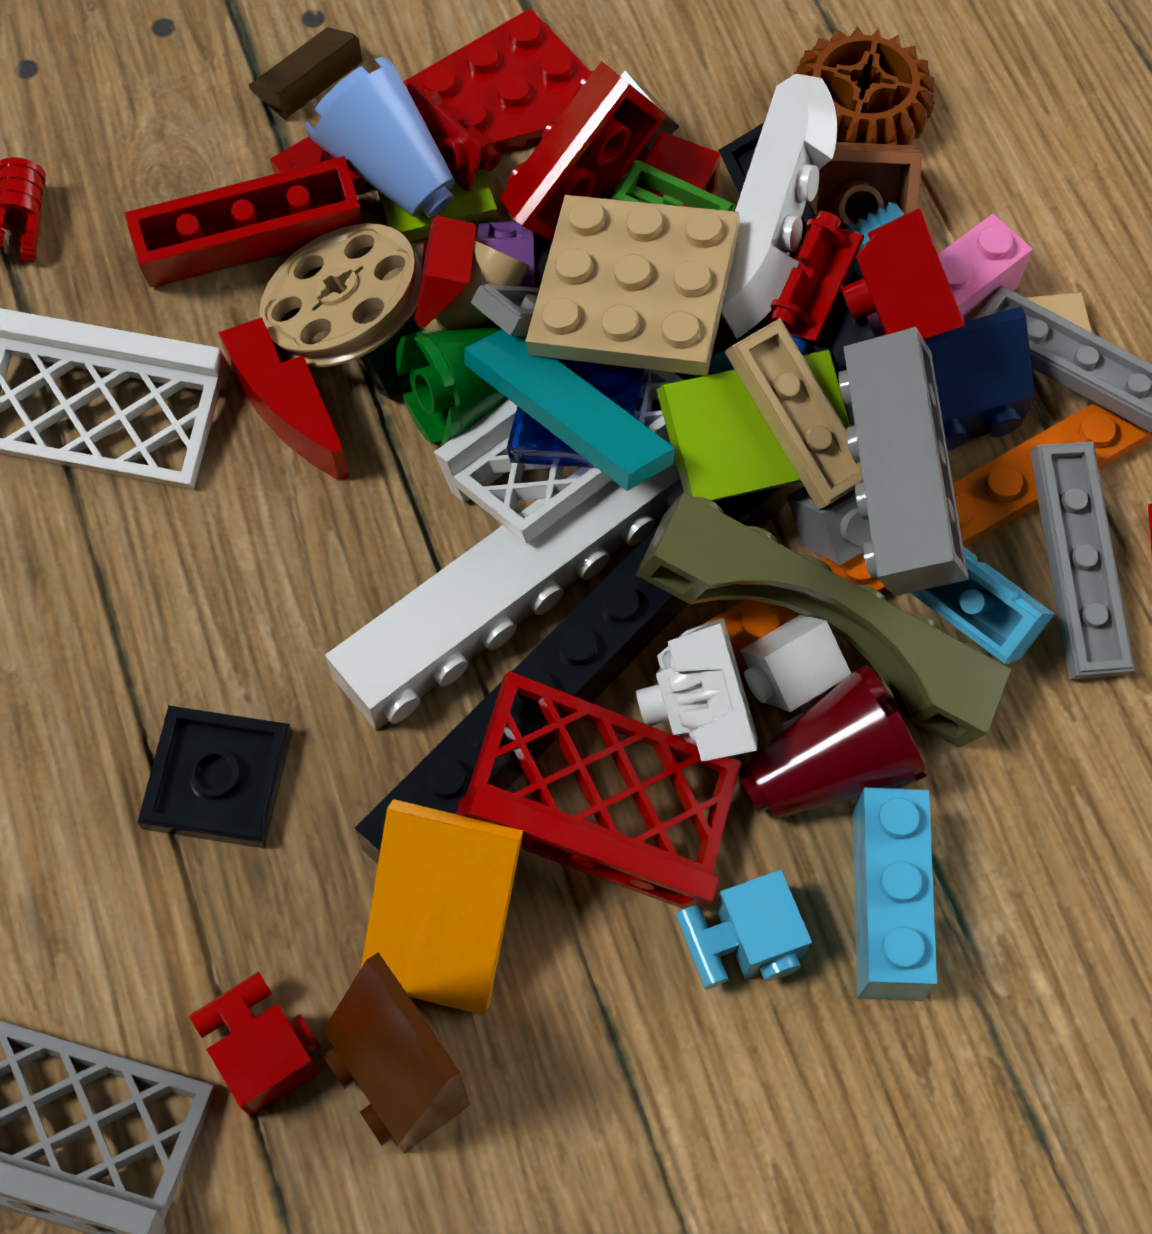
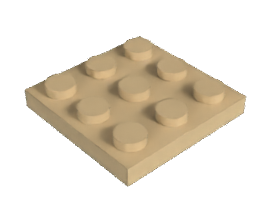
M565 195L525 340L528 354L530 356L708 376L740 230L739 212Z

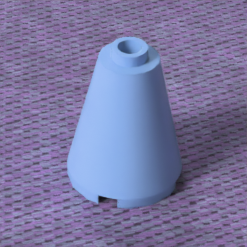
M379 57L375 61L381 68L369 74L363 66H360L337 83L320 100L314 110L321 119L316 126L307 121L305 125L306 134L314 143L334 158L345 156L350 170L410 215L417 217L425 213L428 218H431L442 211L453 199L454 196L449 190L454 185L455 179L397 68L389 58Z

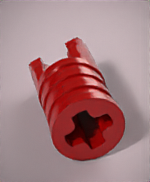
M11 157L0 160V249L4 240L5 231L3 228L10 231H24L19 245L20 260L34 263L37 253L41 222L40 209L46 182V172L40 165L31 160Z

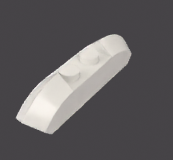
M794 74L776 86L735 212H739L740 230L721 316L737 339L756 326L772 310L770 308L772 300L779 299L792 268L798 267L799 262L789 255L790 252L795 253L798 250L803 231L801 217L806 202L812 201L817 193L819 183L818 170L833 158L837 140L836 110L827 85L819 77Z

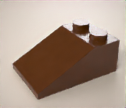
M377 952L365 961L324 1027L323 1031L334 1048L326 1052L323 1057L344 1089L357 1082L371 1104L359 1112L381 1146L394 1138L402 1152L405 1153L468 1108L470 1102L460 1071L380 953Z

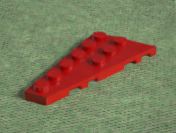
M529 8L403 82L406 87L407 83L412 81L421 90L438 91L443 96V100L465 119L462 124L464 128L472 125L487 139H492L497 144V152L499 154L527 148L529 140L541 137L545 127L554 118L559 117L573 100L579 82L590 71L534 11ZM308 136L270 158L273 172L276 174L331 160L334 157L314 143ZM349 169L355 192L366 191L368 182Z

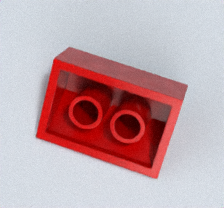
M601 61L594 71L586 74L579 82L575 91V97L559 117L554 118L545 127L541 136V142L527 161L522 162L512 171L508 178V186L499 198L513 219L521 226L553 241L564 196L571 195L604 199L668 115Z

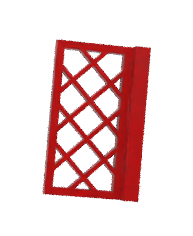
M509 671L503 677L467 793L460 799L455 814L523 830L520 849L682 909L696 905L703 906L713 902L719 877L712 875L741 761L728 756L702 762L698 747L686 742L683 738ZM515 694L537 701L549 725L522 737L510 714ZM557 710L568 713L570 715L561 719ZM580 719L596 724L607 746L606 749L583 760L565 726ZM503 732H505L510 743L499 748ZM553 732L569 767L543 779L526 745ZM615 732L629 738L619 741ZM638 741L653 746L665 771L643 782H640L624 751V748ZM512 751L515 752L531 784L515 793L488 784L495 759ZM611 755L628 789L602 801L586 767ZM673 755L686 760L678 764ZM695 763L720 772L714 796L699 805L681 771ZM572 773L590 808L574 816L558 810L547 788V785ZM669 777L686 811L661 824L644 789ZM535 792L540 803L527 799L525 796ZM631 795L649 829L634 838L618 833L606 809ZM710 807L709 815L706 820L702 811ZM594 814L599 825L583 819ZM687 818H690L701 840L696 862L677 855L665 832L667 828ZM653 837L657 847L642 841Z

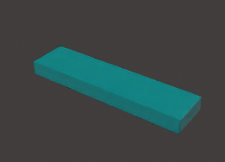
M501 329L464 348L465 366L626 491L673 465L675 447L557 359L530 356L525 343L526 336H510Z

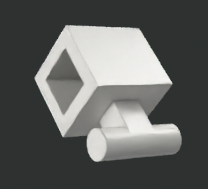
M804 615L797 616L740 650L749 668L744 671L746 683L753 695L761 703H767L789 712L800 707L802 713L784 723V730L827 695L826 690L840 683L851 674L828 622Z

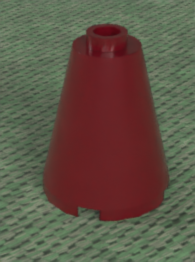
M868 665L851 673L746 762L751 775L741 779L758 814L770 808L775 819L859 798L864 787L895 789L915 784L927 776L923 772L926 769L920 753L899 712L894 713L885 698L880 700L879 697L886 694L887 691Z

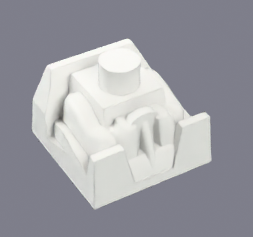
M724 617L688 629L679 637L667 641L668 647L657 655L661 668L656 673L658 685L636 690L644 724L652 726L669 721L673 735L679 734L680 738L698 747L702 762L757 751L758 735Z

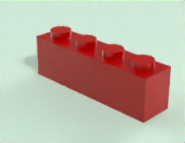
M345 156L124 212L138 265L150 288L298 250L325 233L349 225L363 224L359 202Z

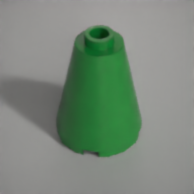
M499 326L419 331L401 337L396 352L398 376L408 374L412 392L403 394V397L415 425L430 443L434 444L442 441L441 446H443L508 399L464 364V348L500 331L502 328Z

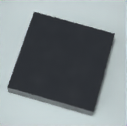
M168 706L137 821L138 825L143 830L265 849L293 732L290 724Z

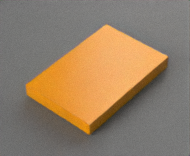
M393 799L386 812L361 968L367 959L379 952L409 997L485 1016L491 1000L523 830Z

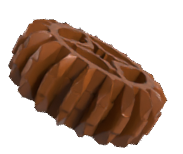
M857 26L851 36H846L841 31L836 30L830 41L818 38L813 50H805L804 56L800 59L799 66H797V71L794 72V74L822 78L827 85L836 110V142L911 145L913 139H919L920 135L925 131L928 118L931 117L935 104L933 101L935 77L929 75L928 60L917 59L916 46L902 48L899 35L890 40L882 38L879 28L873 35H863ZM865 90L864 99H859L861 91Z

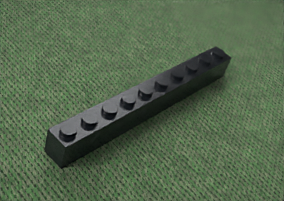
M802 482L714 503L720 506L723 514L746 526L763 528L788 503L786 496L802 488L804 485ZM658 526L511 672L592 703L689 604L636 576ZM502 681L355 827L362 850L377 864L386 812L393 799L453 814L456 813L460 799L467 793ZM515 694L510 714L522 737L549 725L537 701ZM557 710L561 719L570 715L568 713ZM503 732L499 748L510 743L505 732ZM553 732L526 745L534 762L556 740ZM514 751L495 759L488 784L507 790L524 773Z

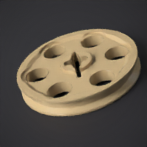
M365 223L338 228L302 246L277 269L262 295L259 318H263L276 350L285 359L290 360L303 355L308 367H329L344 364L360 358L384 344L409 320L417 307L423 266L418 256L414 253L408 239L392 227ZM373 246L366 255L352 259L361 249ZM322 267L314 276L303 279L310 270ZM404 267L397 276L392 279L383 280L389 271ZM301 308L294 317L280 322L287 312ZM383 310L373 321L361 323L369 313ZM330 330L327 337L322 341L309 344L318 333Z

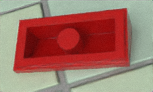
M437 215L435 219H432L414 321H417V326L426 327L468 286L477 228L475 224Z

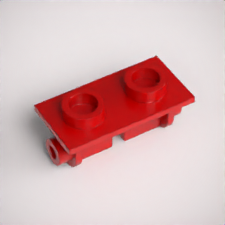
M408 82L407 89L453 178L466 191L471 190L478 170L484 169L490 172L499 164L501 155L497 152V144L492 139H487L472 125L464 128L462 124L465 119L443 100V96L438 91L421 90L414 82Z
M819 211L816 219H809L806 225L807 232L795 256V260L799 262L798 267L792 268L779 299L772 300L770 305L772 310L764 327L781 318L791 336L818 343L839 296L841 287H843L864 240V235L839 229L841 220L836 215L826 211Z

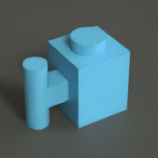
M782 870L720 891L715 909L721 924L708 928L699 905L688 907L675 915L704 989L717 987L729 980L720 958L724 955L734 953L744 980L762 974L764 981L769 982L785 977L800 969L799 959L805 957L812 944Z

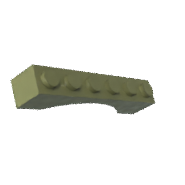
M684 492L664 513L636 573V576L689 604L718 599L754 600L786 607L807 617L826 620L833 632L844 638L871 663L893 693L906 720L957 747H961L988 734L1011 668L992 659V655L981 646L960 642L940 631L938 625L933 620L919 614H909L886 602L883 594L876 589L865 585H855L833 573L830 566L824 561L812 556H801L779 544L776 537L770 532L759 527L746 526L723 514L720 506L713 501L703 497H692Z

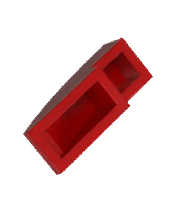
M262 317L218 332L228 364L242 392L261 419L285 444L310 464L338 481L348 478L349 472L342 445L304 356L302 355L281 363Z

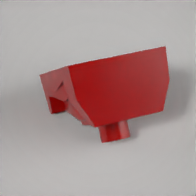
M920 208L912 210L867 233L870 240L856 255L863 278L841 287L854 321L876 312L886 334L917 327L921 336L925 339L965 326Z

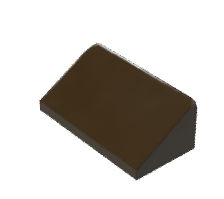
M327 27L250 83L249 88L285 120L363 62L359 38L353 33Z

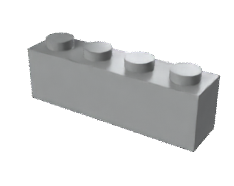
M917 327L843 346L847 370L840 371L838 377L843 400L847 407H852L855 425L847 427V441L855 463L860 462L863 482L855 484V497L863 520L869 519L872 540L863 543V552L871 578H878L894 596L969 580L932 354Z

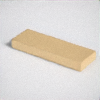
M781 318L737 342L725 351L733 368L818 510L855 489L856 483L863 482L860 462L855 463L850 453L847 429Z

